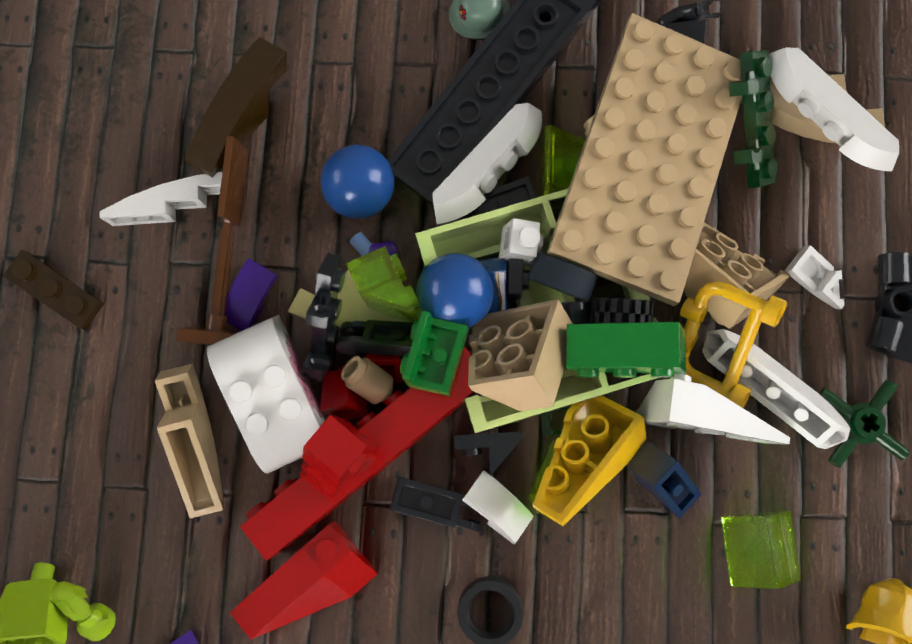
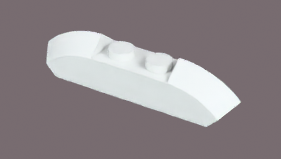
M785 47L769 54L772 61L771 78L779 93L789 104L793 102L797 105L800 113L806 118L812 119L829 140L835 141L840 146L839 151L851 160L872 169L892 172L899 155V140L799 48Z
M530 103L516 104L433 192L437 224L461 218L479 207L486 200L483 195L490 193L494 189L501 175L505 171L511 170L519 157L530 152L541 131V110Z
M725 329L711 330L706 333L702 352L707 361L725 375L740 335ZM753 344L738 383L752 389L751 396L816 447L828 449L847 441L850 427L837 410L811 387Z

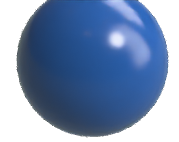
M349 145L335 151L325 162L321 172V190L328 205L338 214L351 219H365L378 214L389 203L394 191V174L387 159L377 150L365 145Z
M461 253L445 254L432 260L420 274L416 288L417 302L421 311L430 312L433 318L467 325L468 328H471L478 324L491 308L494 298L492 278L485 266L477 259Z

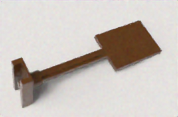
M227 136L217 213V216L222 218L224 222L219 237L210 315L207 314L206 328H178L176 341L212 345L238 333L226 330L228 317L225 316L235 237L234 225L240 226L249 150L233 136Z

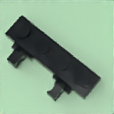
M331 253L327 254L317 272L315 297L306 312V324L313 327L311 350L302 366V376L318 382L324 379L329 370L332 371L336 361L337 351L332 350V346H335L339 335V326L335 325V320L339 318L342 308V300L337 298L345 280V272L340 271L342 256Z

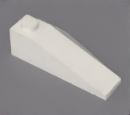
M674 374V377H670V379L656 380L636 412L644 417V422L647 425L669 429L694 430V433L725 435L726 433L727 438L764 444H790L789 436L708 386L691 382L692 377L688 375Z

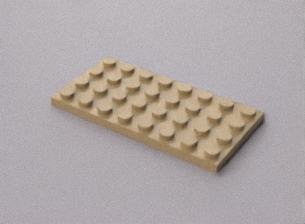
M634 13L630 15L546 255L578 266L595 275L669 305L675 306L680 303L742 99V95L730 97L729 83L741 81L740 59Z

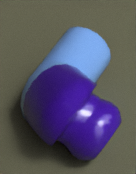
M362 232L353 236L349 242L365 261L370 264L389 263L399 252L398 246L394 242L387 241L385 243L372 244Z

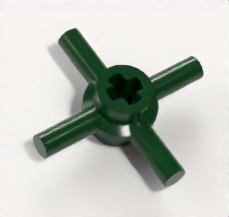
M885 380L868 404L858 403L850 406L826 387L818 392L837 410L850 427L848 440L840 443L828 459L832 465L841 468L858 443L869 444L877 442L901 461L908 457L910 450L885 432L886 420L881 413L883 407L898 388L894 382Z

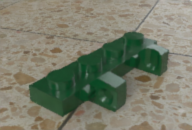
M768 50L740 53L741 81L729 83L730 97L742 95L745 149L733 151L734 165L746 164L748 188H758L775 183L778 169L773 150L776 131L772 125L774 96L770 91L772 61Z

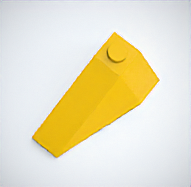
M603 395L572 404L567 410L563 420L564 426L561 435L556 439L553 457L549 467L545 469L533 502V507L561 526H564L630 462L646 440L644 417Z

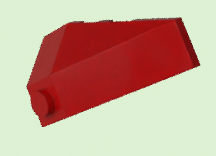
M334 521L296 552L238 604L230 614L251 640L352 597L373 579L378 572L336 521Z

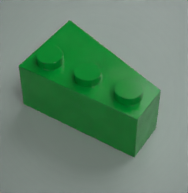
M680 322L567 324L566 368L577 371V377L597 378L599 377V372H613V377L633 378L636 377V373H651V377L669 378L674 377V374H686V332Z

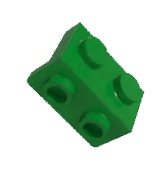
M422 311L420 319L415 320L412 325L410 339L413 341L409 354H404L400 366L402 379L409 387L450 397L469 331L467 325L432 317L430 312Z

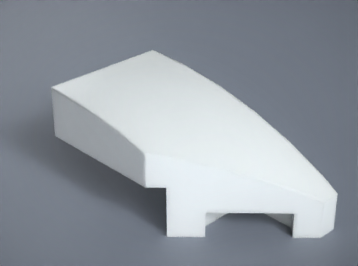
M811 245L803 246L785 269V272L831 307L842 309L845 305L844 299H840L839 279H842V270L834 271V266Z

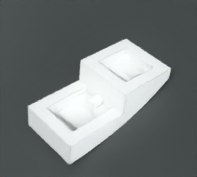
M486 471L480 474L462 499V501L489 520L487 525L512 544H516L534 517L509 490Z

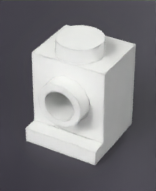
M513 218L503 226L499 260L509 262V259H521L523 264L532 265L534 258L537 257V253L541 252L543 246V235L539 233L540 223Z

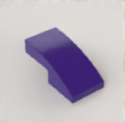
M248 258L227 295L225 316L228 317L227 323L240 331L252 327L264 308L261 304L275 284L278 276Z

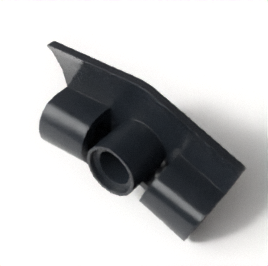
M908 252L880 254L877 256L880 295L875 300L874 306L877 313L865 346L878 353L912 364V256ZM894 297L900 302V310H897L894 306Z

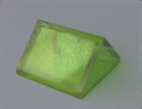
M552 125L545 126L541 142V196L569 188L585 139ZM566 196L549 201V203L564 204Z
M791 511L721 517L732 587L780 589L801 581Z

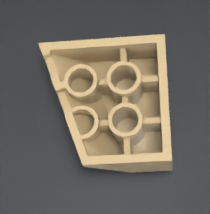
M704 222L683 291H685L687 298L695 299L697 292L702 286L709 282L720 281L768 300L791 275L783 270H780L777 274L763 266L765 259L757 254L752 256L737 250L739 247L736 241ZM719 295L710 297L707 304L708 312L712 319L728 329L747 318L751 310Z
M559 299L489 313L478 324L471 327L472 335H469V345L472 348V356L469 357L468 386L472 391L519 411L553 407L567 361V324H572Z

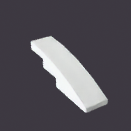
M217 172L213 178L207 174H201L157 185L131 195L100 211V218L111 226L176 222V210L206 208L207 195L220 194L222 172Z

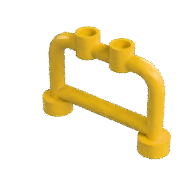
M720 281L709 282L702 286L697 292L695 299L688 297L685 300L680 311V316L687 319L685 328H683L686 332V374L683 375L691 376V382L706 385L744 408L752 389L738 383L761 322L776 327L785 312L787 301L774 295L767 301ZM713 295L722 296L751 309L723 382L694 369L689 363L690 352L698 340L697 333L700 324L708 312L707 304L709 299Z

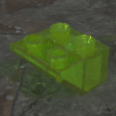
M383 246L346 263L356 288L368 308L406 322L418 320L416 312L421 310L412 286L404 287L402 281L407 280L396 253L389 255L386 247Z

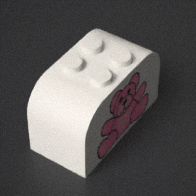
M280 315L208 346L207 357L213 375L246 445L260 469L268 474L301 459L304 445L327 419V416L320 411V401L308 377L302 376V362Z

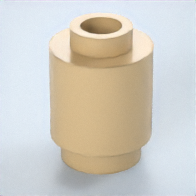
M355 356L346 363L342 370L341 378L345 381L346 387L371 404L383 402L392 394V375L368 358Z

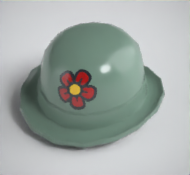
M453 0L449 8V21L454 31L463 37L486 39L510 9V5L507 0Z

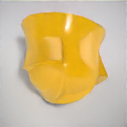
M889 578L870 584L863 593L862 605L859 607L854 618L846 625V628L852 630L853 628L863 627L859 638L877 644H912V589L896 578Z

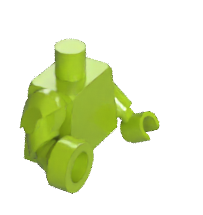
M43 562L35 563L30 580L10 582L3 591L0 598V644H66L68 617L72 621H76L77 631L81 636L91 641H100L106 638L114 628L116 621L115 613L111 608L102 603L89 605L85 600L88 597L85 588L70 582H57L54 580V565Z

